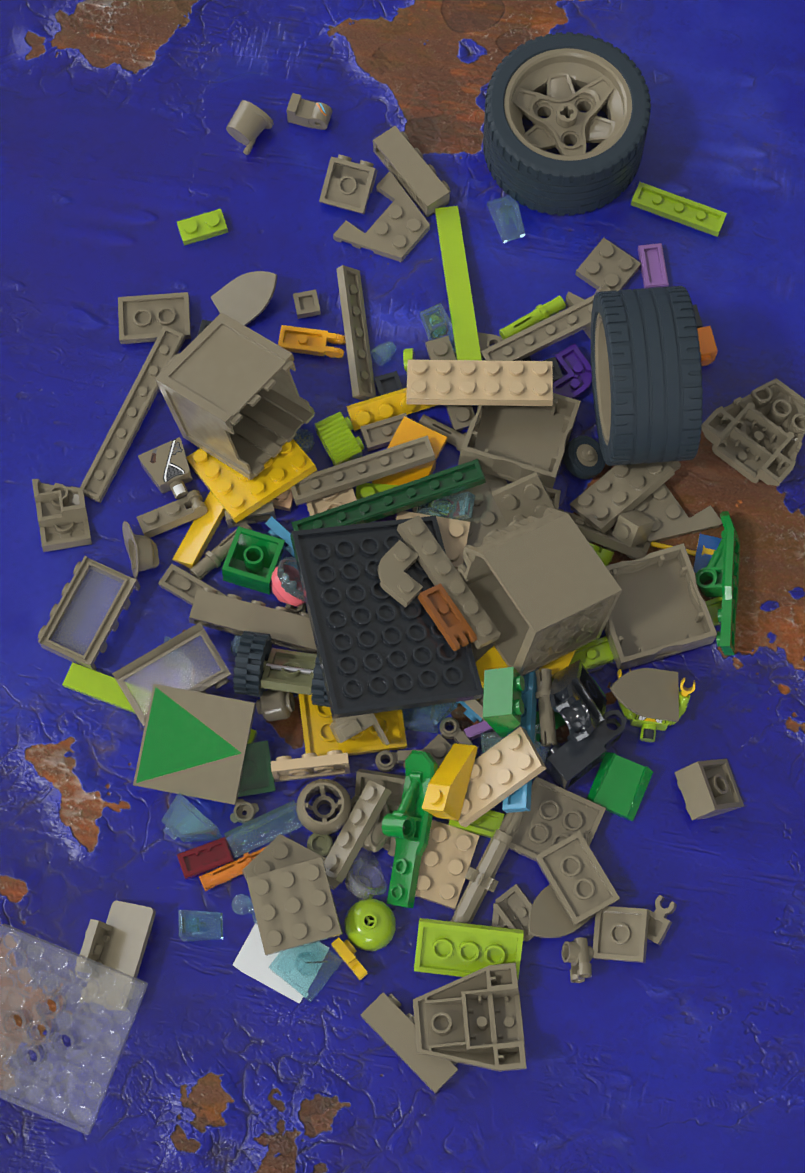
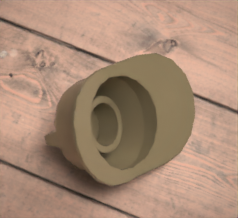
M124 521L122 525L124 542L131 560L133 576L137 578L138 572L156 568L159 565L158 549L154 541L149 537L133 534L128 522Z

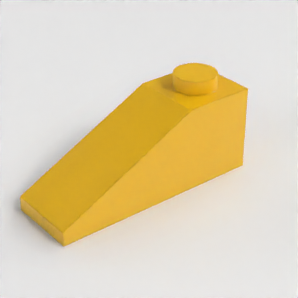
M453 744L428 783L422 805L423 810L437 818L459 821L478 749L477 746Z

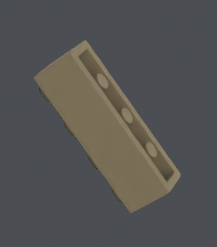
M394 126L373 139V152L394 175L426 217L435 213V208H442L449 204L451 191L448 184L437 177V173L431 164L427 165L423 160L422 153L418 148H413L405 132H400Z
M383 992L361 1014L362 1019L436 1094L458 1071L455 1067L458 1062L417 1053L414 1016L411 1013L405 1015L399 1009L402 1004L392 994L387 997Z

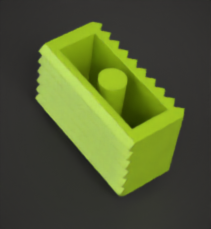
M341 412L315 423V431L334 466L362 457V450H364V445L359 436L354 437L351 432L354 428L348 416L344 418Z

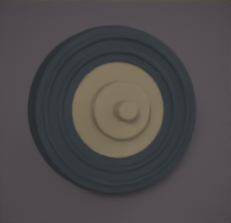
M588 436L575 437L564 448V464L567 470L575 477L585 480L591 479L603 470L605 461L600 444L593 438Z

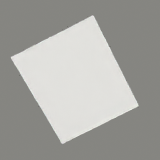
M256 921L233 966L300 1004L329 947L320 942H314L266 956Z

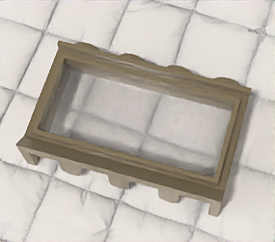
M84 556L82 562L79 561L76 564L71 582L65 584L59 604L53 606L48 624L40 629L38 642L43 649L96 671L97 667L94 662L99 652L104 653L108 646L106 639L111 630L115 632L118 629L119 622L117 619L123 609L128 610L131 604L129 597L133 589L139 591L141 586L136 578H131Z
M201 622L112 673L144 727L153 683L206 693L205 690L212 686L218 689L229 682L227 677L231 676Z

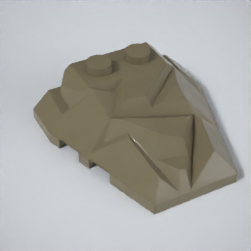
M776 378L752 390L750 395L744 398L739 397L732 404L724 408L723 406L717 408L701 425L702 431L706 439L712 443L714 454L751 482L757 483L762 480L767 485L779 486L793 470L797 454L802 446L805 434V399Z

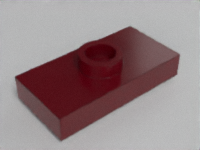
M226 837L177 854L186 880L234 861Z

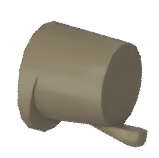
M242 100L228 123L226 130L235 140L246 145L243 153L249 155L256 138L264 129H271L274 123L259 107L251 102Z

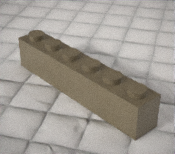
M210 588L197 589L189 616V623L197 624L201 622L204 627L242 636L244 631L270 634L271 642L274 645L317 654L307 613L296 615L290 613V610L284 607L277 606L273 609L265 607L266 604L261 601L252 600L250 603L242 601V598L237 595L227 594L226 597L217 594L216 590Z

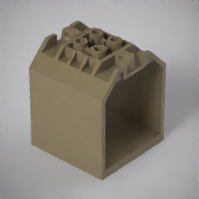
M550 507L545 509L544 517L542 518L529 516L521 521L514 520L502 530L496 529L491 531L484 537L481 546H465L463 559L467 569L464 564L459 565L457 569L501 634L498 640L492 642L507 666L514 667L522 676L600 638L622 592L621 587L570 515Z

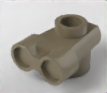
M579 937L571 942L565 941L562 946L563 962L571 963L570 980L572 983H582L585 981V978L592 977L590 961L593 957V949L591 946H588L587 938Z

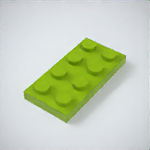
M420 918L414 971L464 977L489 965L516 963L517 978L519 979L524 930Z

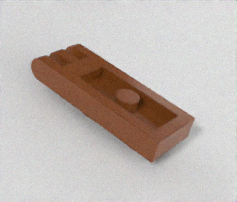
M441 583L419 594V601L453 651L459 650L460 645L462 647L469 644L468 640L471 643L477 641L476 634Z

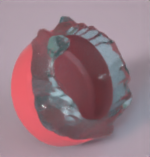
M281 560L279 566L272 573V592L280 602L301 606L306 602L296 560Z

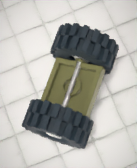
M244 631L242 633V638H240L237 648L236 664L234 667L235 675L233 677V688L236 694L261 697L265 689L307 695L312 694L311 701L313 705L330 707L318 654L276 648L271 649L272 638L270 634Z

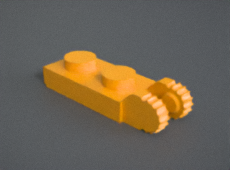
M281 325L278 345L289 352L342 358L344 350L327 346V341L331 344L344 345L346 341L345 336L328 333L325 330Z

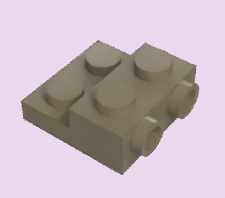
M338 155V158L331 156L319 202L365 214L370 193L373 191L378 172L377 169L373 168V163L360 160V164L351 162L352 158L344 155Z

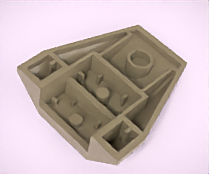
M516 963L489 965L413 999L417 1053L499 1072L527 1069Z

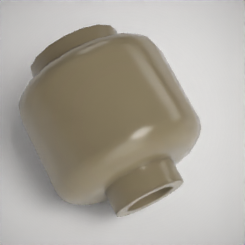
M266 689L260 699L256 701V708L258 714H262L267 721L289 718L291 712L295 710V701L292 692Z

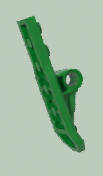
M722 511L720 514L724 530L721 532L722 539L707 567L698 570L695 578L702 595L706 597H722V609H718V623L721 624V632H717L716 640L717 646L721 647L724 655L727 656L735 655L740 540L729 511ZM713 580L711 584L703 585L705 581Z
M412 750L405 759L406 776L401 804L398 810L386 814L382 821L383 834L388 837H394L396 842L387 904L413 908L421 857L428 845L433 816L423 810L422 805L428 783L438 769V764L429 752Z

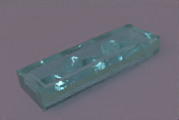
M293 800L224 834L235 858L274 840L279 834L285 835L303 825L298 819L296 803Z

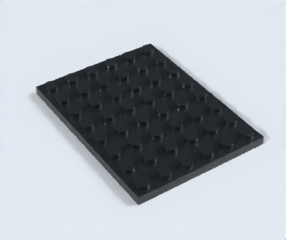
M436 516L421 517L446 554ZM412 518L291 532V542L333 719L481 699L484 692L470 641L468 640L469 644L462 647L460 645L459 650L453 651L419 601V594L405 608L380 586L381 581L378 575L379 563L382 557L399 540L406 544L398 533L397 528L399 524ZM418 561L405 572L423 586L421 592L434 587V584Z

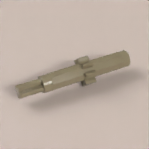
M506 813L499 829L496 830L493 838H491L477 868H469L465 878L470 880L450 922L470 924L487 891L489 890L494 893L499 883L494 877L510 847L509 845L513 839L512 836L523 813Z

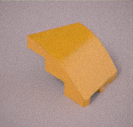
M404 416L388 448L428 435L437 460L447 442V437ZM436 460L373 480L372 483L402 485L432 475L436 468Z

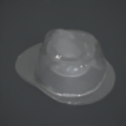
M361 847L345 880L347 890L356 897L358 902L372 899L376 895H382L387 890V884L378 860L370 851Z

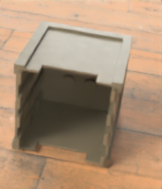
M222 312L155 378L183 438L250 480L259 475L265 468L264 464L271 457L275 458L281 452L282 446L286 442H290L297 435L296 431L304 423L307 424L315 414L309 402L299 396L290 373V369L296 371L293 354Z

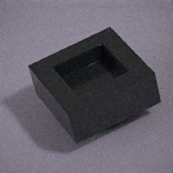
M397 371L374 377L379 396L403 389Z

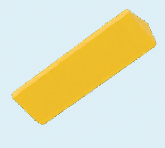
M211 491L204 501L208 510L207 513L194 519L172 559L188 568H192L200 561L225 516L224 511L226 510Z

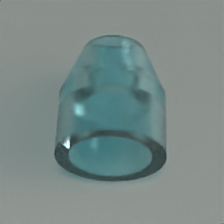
M391 341L380 343L371 350V356L377 364L383 366L392 359L396 352V346Z

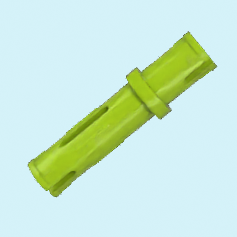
M559 295L546 304L537 305L536 309L500 329L499 334L501 338L505 340L566 309L563 298Z

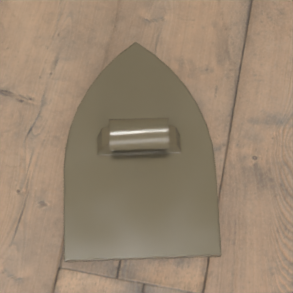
M265 271L243 274L212 295L211 299L219 313L222 312L246 326L257 318L269 304L275 291L277 274Z
M653 668L636 669L618 678L610 687V690L619 702L637 715L650 719L679 721L678 672Z
M549 884L538 894L531 906L528 918V931L530 935L537 937L559 938L575 932L596 914L574 926Z

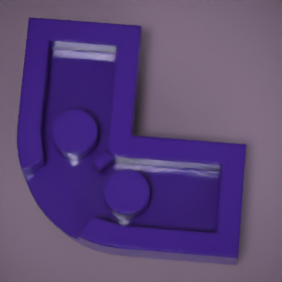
M573 344L555 355L558 365L566 375L553 383V393L577 399L590 387L592 374L589 362L576 344Z

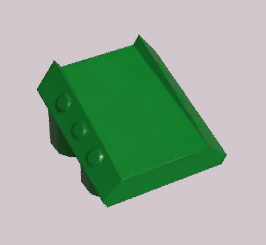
M606 752L587 800L605 807L606 811L633 821L653 771L615 753Z

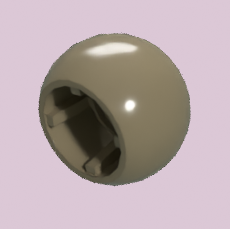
M318 779L307 784L300 792L296 803V812L301 824L307 830L319 835H329L341 830L352 811V801L347 790L341 784L329 779ZM326 792L334 794L340 799L337 804H335L332 798L326 796ZM321 793V796L318 797L314 801L313 806H311L309 804V801L313 798V796ZM320 805H330L332 807L330 813L327 815L320 814L318 812ZM314 813L318 821L311 818L308 814Z

